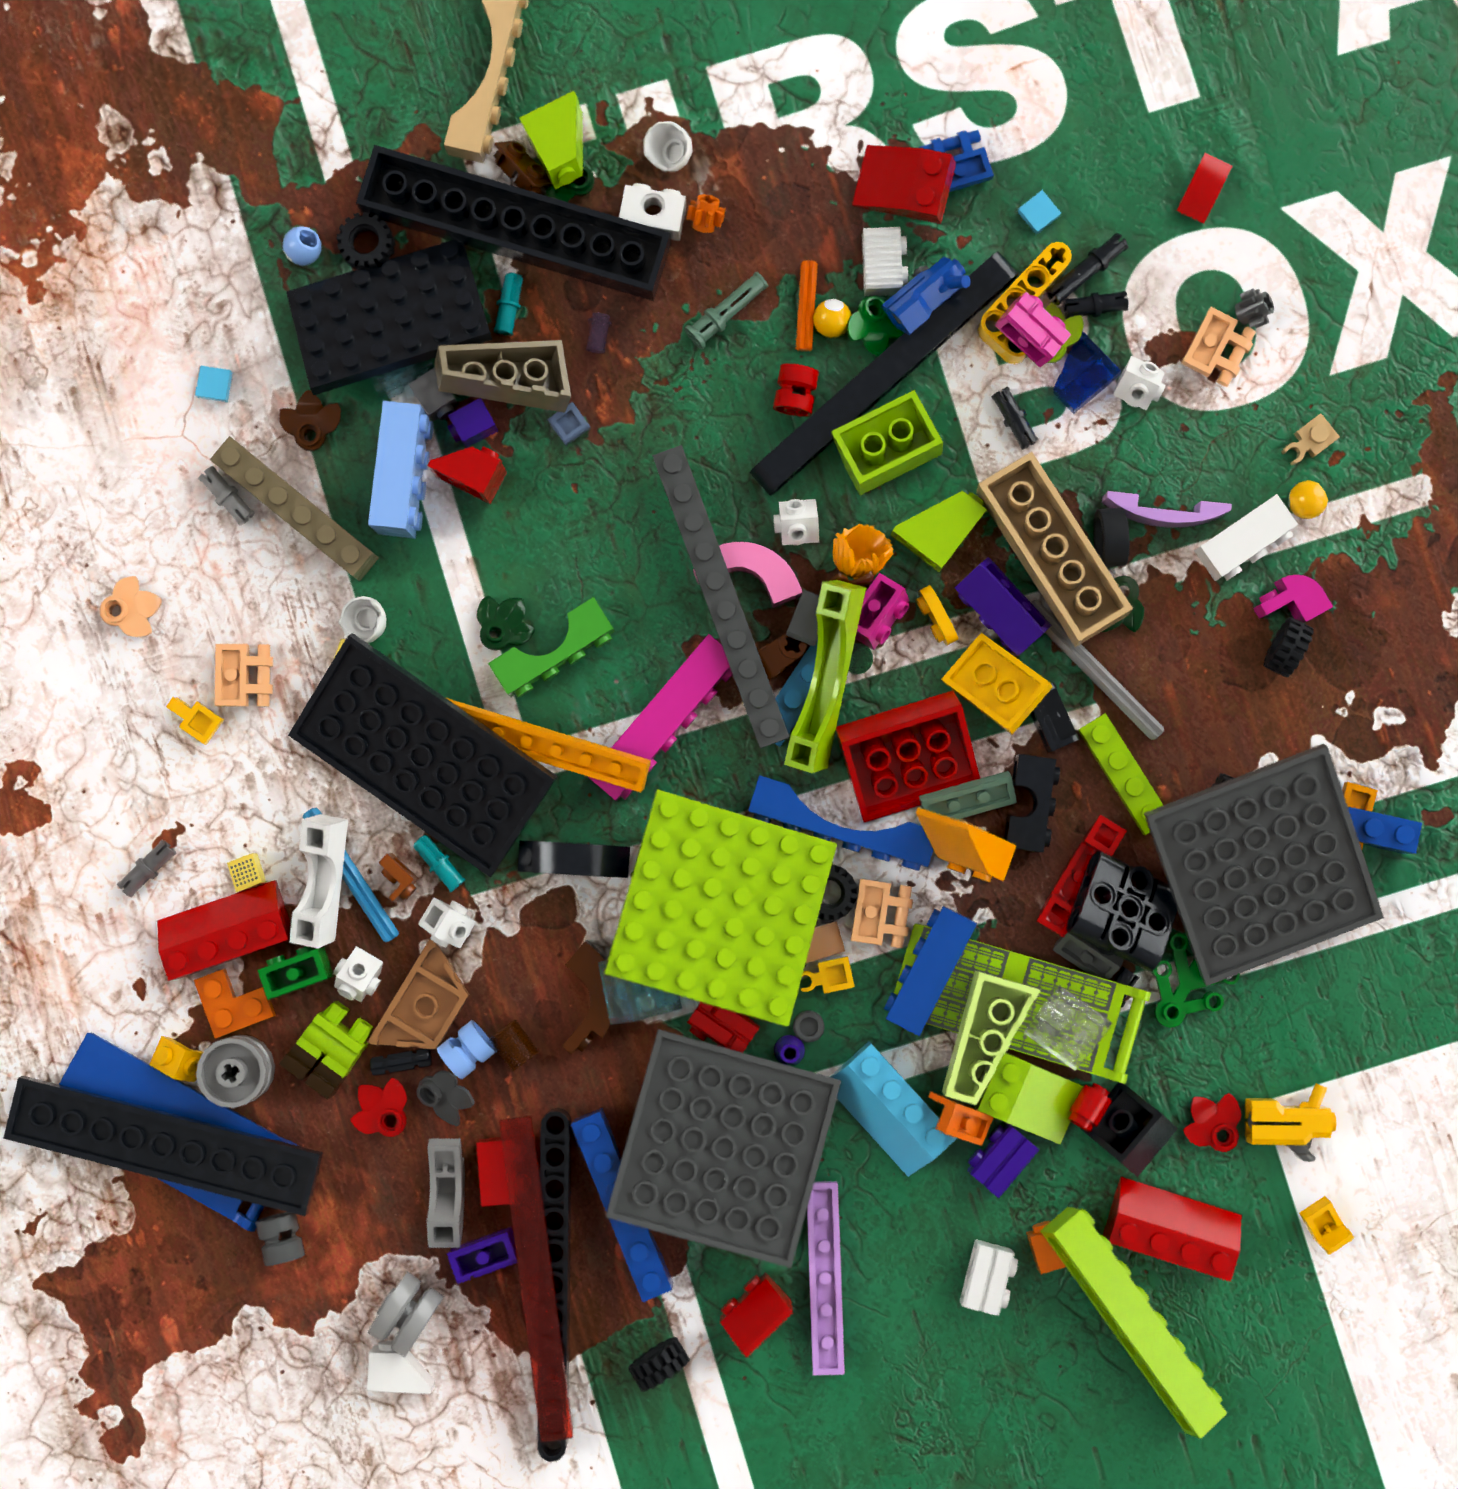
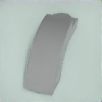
M429 1139L430 1200L427 1217L428 1248H460L465 1202L464 1157H462L461 1139Z

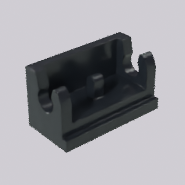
M1051 683L1053 688L1030 713L1047 753L1080 739L1064 707L1055 683Z

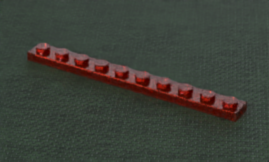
M532 1115L500 1119L499 1125L541 1442L573 1438L574 1431Z

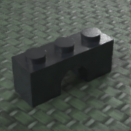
M1024 754L1015 755L1012 774L1014 787L1026 789L1033 798V808L1027 816L1006 817L1003 840L1016 845L1015 849L1043 853L1044 847H1049L1052 831L1047 828L1048 817L1054 815L1056 798L1051 797L1053 785H1058L1060 777V767H1056V759Z

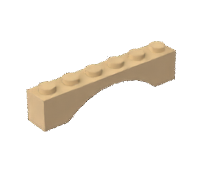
M481 0L492 30L490 63L484 80L476 93L462 108L451 115L444 142L449 156L484 163L485 155L491 153L494 137L491 136L493 125H498L501 107L498 106L500 95L505 96L507 91L508 78L505 75L507 67H512L514 63L515 48L512 47L514 39L519 38L521 35L523 20L520 19L522 9H527L529 0Z

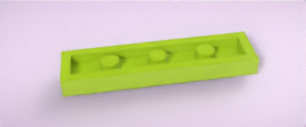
M1104 713L1078 729V732L1142 834L1147 835L1150 833L1144 813L1163 806V803L1107 714Z

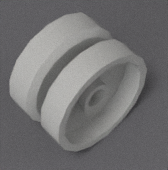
M235 1035L216 1041L204 1050L197 1064L196 1078L199 1089L209 1101L220 1107L235 1108L246 1105L267 1092L274 1080L275 1063L271 1051L264 1042L253 1036ZM235 1066H237L239 1069V1073L237 1074L234 1073Z
M409 1272L404 1275L396 1288H392L378 1309V1316L368 1330V1334L379 1341L387 1339L395 1326L400 1330L391 1343V1349L403 1357L407 1355L444 1298V1295L433 1288L425 1290L418 1302H415L413 1298L421 1287V1280Z

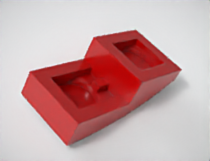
M1204 153L1176 211L1204 224L1231 171L1232 165Z

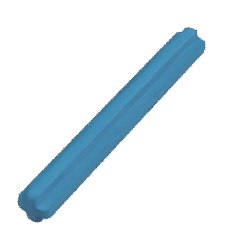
M312 808L303 815V819L322 813L318 808ZM345 850L342 879L381 939L385 943L393 940L399 935L397 928Z

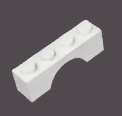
M319 814L302 820L299 851L307 859L308 878L303 897L292 912L290 943L318 949L334 942L336 939L348 826L347 819Z

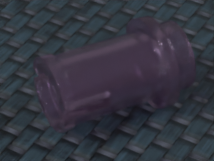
M592 313V317L588 319L590 330L586 350L592 353L605 354L608 328L612 327V322H610V316L607 314Z

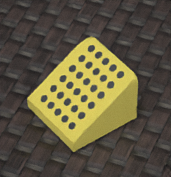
M251 853L227 863L236 892L267 883L257 853Z

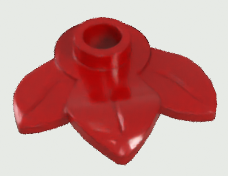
M393 1077L387 1082L384 1089L370 1084L358 1087V1100L362 1111L350 1119L354 1127L365 1134L380 1132L387 1137H394L402 1133L407 1124V1117L403 1111L407 1102V1094L400 1081ZM388 1115L396 1117L397 1123L395 1126L387 1124L386 1118Z
M1227 1093L1217 1104L1204 1097H1193L1190 1112L1194 1122L1183 1129L1186 1138L1199 1147L1211 1146L1220 1152L1232 1150L1239 1141V1132L1236 1126L1241 1119V1109L1235 1097L1231 1093ZM1220 1130L1227 1132V1138L1224 1141H1219L1217 1138Z

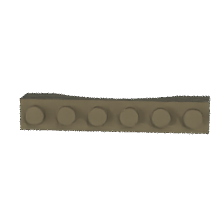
M229 436L210 458V461L359 582L379 559L366 546L232 437Z

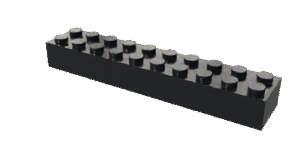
M377 145L373 147L356 201L362 215H364V212H369L372 216L376 214L381 220L446 240L463 242L466 246L651 301L655 299L671 247L670 232Z

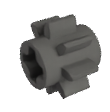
M1253 288L1241 293L1240 298L1242 301L1235 305V312L1240 323L1243 325L1249 324L1250 328L1254 326L1258 328L1268 324L1269 319L1267 315L1274 313V304L1270 295L1267 292L1261 293L1260 289L1254 290Z

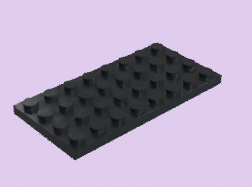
M353 633L347 636L288 734L292 739L490 878L495 874L558 777Z

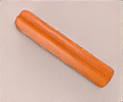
M812 260L802 261L800 271L796 350L802 352L811 351L813 343V314L815 311L818 264Z

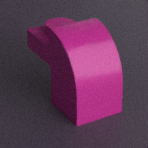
M1289 575L1274 582L1279 594L1274 589L1259 598L1261 604L1253 609L1260 619L1287 605L1293 618L1305 623L1331 609L1333 605L1323 588L1315 580L1304 575Z

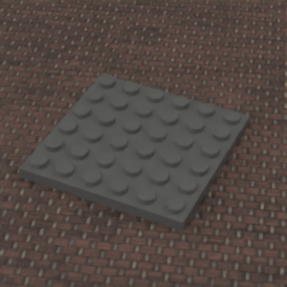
M1325 744L1318 745L1144 813L1202 981L1206 986L1384 918L1329 748Z
M658 1029L609 1201L606 1218L791 1268L841 1080Z

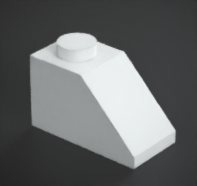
M381 1341L378 1345L373 1346L369 1352L367 1391L431 1394L435 1387V1379L410 1351L403 1357L391 1349L392 1341Z

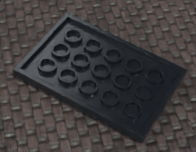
M455 240L387 260L382 265L372 269L354 270L286 292L309 387L313 395L436 358L438 346L481 344L492 340L465 245L463 242Z

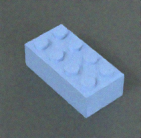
M383 401L368 525L379 535L415 539L416 530L420 531L422 527L423 515L422 512L418 511L420 500H424L426 495V482H422L423 470H428L427 465L430 461V453L426 451L427 439L431 440L433 436V421H429V415L419 404Z

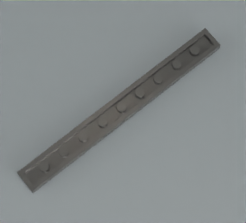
M680 445L652 455L758 745L761 749L789 739L788 731L683 447Z

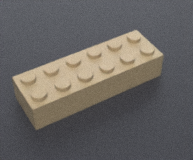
M1033 452L1028 453L978 484L977 495L983 500L984 506L1074 647L1079 646L1130 614L1133 610L1132 606Z

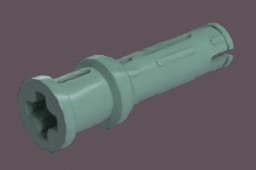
M755 272L752 277L734 290L715 308H707L704 310V315L692 326L687 325L684 328L686 334L698 348L703 349L706 346L705 342L717 332L722 333L725 330L727 321L758 296L759 293L768 288V283L761 274ZM749 291V293L746 296H744L739 302H737L733 307L730 306L743 293ZM706 325H709L703 333L700 332Z

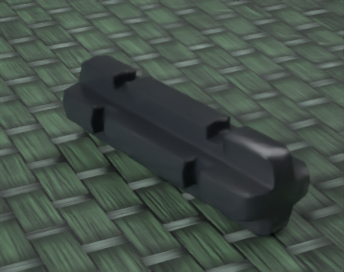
M430 1049L416 1050L417 1053L407 1051L389 1054L387 1058H384V1056L373 1057L370 1059L372 1075H383L388 1070L389 1073L412 1070L417 1065L419 1068L429 1067L432 1065Z

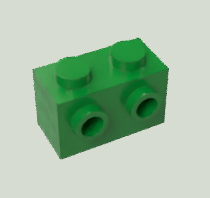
M305 946L296 950L297 956L287 960L284 955L267 960V967L257 970L267 1000L335 977L325 947L315 949Z

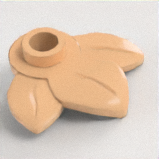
M136 576L126 577L115 584L112 596L103 600L100 605V616L105 623L111 626H119L126 635L144 637L152 633V628L147 618L153 616L158 611L162 599L152 592L139 591V581ZM115 606L121 607V613L118 616H113L112 609Z

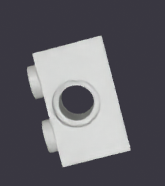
M635 183L633 186L625 185L619 218L670 232L672 240L680 241L686 211V196L673 189H664L663 192L651 190L650 186L641 183ZM650 205H657L661 208V211L656 215H649L645 212L646 208Z

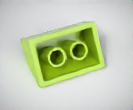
M915 390L831 431L845 469L859 495L942 455L943 441Z

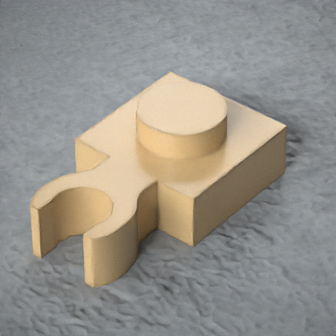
M1320 413L1294 433L1299 442L1290 443L1281 453L1284 454L1289 449L1295 450L1297 458L1290 463L1295 465L1304 458L1306 451L1313 458L1340 438V436Z

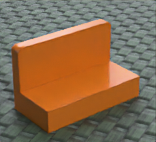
M930 1091L929 1098L945 1105L936 1130L982 1146L994 1117L978 1111L968 1104Z

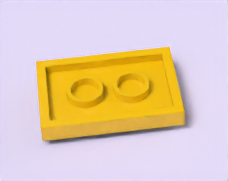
M982 632L941 679L944 684L1012 735L1053 688L1049 681Z

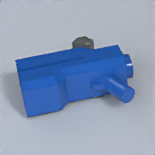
M943 257L931 268L919 266L913 274L914 278L883 303L881 307L891 322L899 330L910 336L930 318L934 310L959 289L968 288L971 281L969 276L964 275L966 271L958 260H950Z

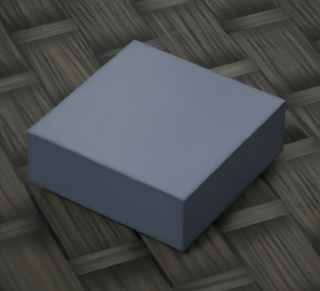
M573 402L568 404L565 413L557 412L547 419L565 446L591 429Z

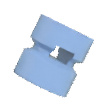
M470 1020L458 1030L457 1038L449 1037L437 1047L442 1060L459 1079H464L475 1070L477 1061L483 1063L497 1052L493 1046L494 1044H491V1041H489L487 1034L473 1020Z

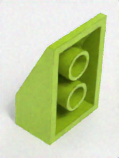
M1004 1053L996 1067V1071L974 1107L978 1111L1061 1145L1070 1124L1068 1118L1071 1112L1069 1110L1083 1086L1010 1053Z

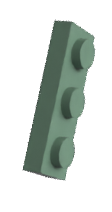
M1009 771L919 796L921 809L956 820L1017 803L1013 780Z

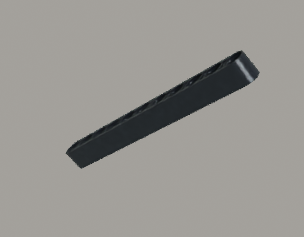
M999 251L994 253L969 275L971 282L968 288L959 289L934 310L930 318L910 336L904 333L765 456L750 471V474L770 496L774 495L834 442L831 431L868 412L1018 277L1019 273Z
M561 1108L551 1109L542 1119L540 1143L537 1449L540 1457L548 1462H555L563 1457L569 1438L572 1121L569 1113ZM559 1116L562 1118L565 1125L564 1129L559 1132L551 1130L548 1125L550 1117ZM551 1148L562 1150L564 1161L561 1163L550 1161L548 1150ZM559 1180L564 1186V1192L558 1195L552 1194L548 1190V1182ZM550 1212L560 1213L564 1220L563 1224L552 1226L547 1220V1214ZM558 1244L563 1249V1256L559 1258L551 1257L547 1253V1246ZM550 1276H557L562 1280L563 1287L558 1290L551 1289L547 1285L546 1279ZM550 1308H556L561 1311L563 1318L560 1321H551L548 1319L546 1311ZM551 1340L558 1341L562 1346V1351L551 1353L546 1348V1343ZM548 1373H557L560 1375L562 1382L559 1385H551L547 1382L545 1376ZM556 1405L560 1408L562 1414L558 1417H550L546 1413L545 1407ZM549 1437L557 1438L561 1443V1447L550 1449L545 1444V1440Z

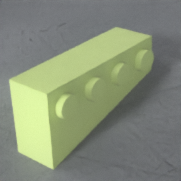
M975 971L942 1088V1093L946 1097L974 1105L978 1103L996 1071L998 1063L1009 1048L1016 1031L1022 1025L1029 1008L1040 993V989Z

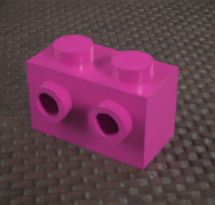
M881 573L877 575L865 592L855 639L875 650L879 643L883 644L888 639L893 623L897 618L901 619L909 608V598L904 587Z

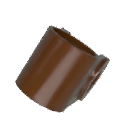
M784 633L773 642L760 648L758 653L768 680H772L785 671L789 665L801 658L806 652L807 643L801 642L799 644L800 651L798 653H795L793 650L787 652L785 648L788 646L787 639L790 637Z

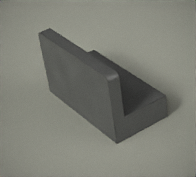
M1069 932L1066 933L1064 938L1060 937L1053 947V951L1086 973L1107 980L1121 968L1124 959L1116 955L1108 956L1102 954L1096 945ZM1112 933V940L1117 945V937Z

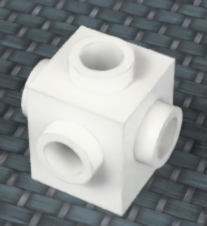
M1131 356L1118 379L1113 395L1123 399L1132 407H1140L1147 410L1151 401L1158 402L1164 391L1165 385L1161 381L1165 371L1159 369L1152 362H1143Z
M792 499L779 502V514L773 515L774 530L775 533H781L782 545H801L819 542L816 499Z
M434 897L418 925L431 934L430 939L440 946L446 948L448 944H451L460 949L466 938L470 935L476 921L466 915L468 909L453 900L449 905Z
M356 946L347 960L342 958L333 972L336 975L334 987L337 988V992L344 998L362 1002L366 994L372 996L379 986L381 980L378 976L381 973L383 961Z

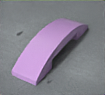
M1107 491L1102 496V503L1108 508L1122 507L1128 519L1158 527L1179 528L1208 523L1224 516L1232 508V504L1200 501L1194 506V512L1138 507L1139 494Z

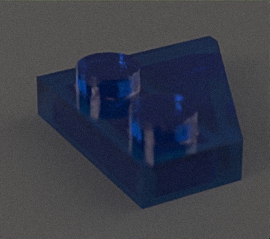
M1082 332L1080 339L1073 344L1066 358L1053 393L1075 414L1118 378L1121 370Z

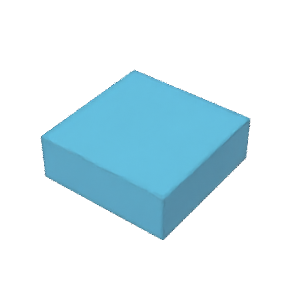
M1043 190L1018 208L1017 211L1036 235L1061 215V212Z
M200 366L195 396L202 399L228 402L233 372L227 369Z

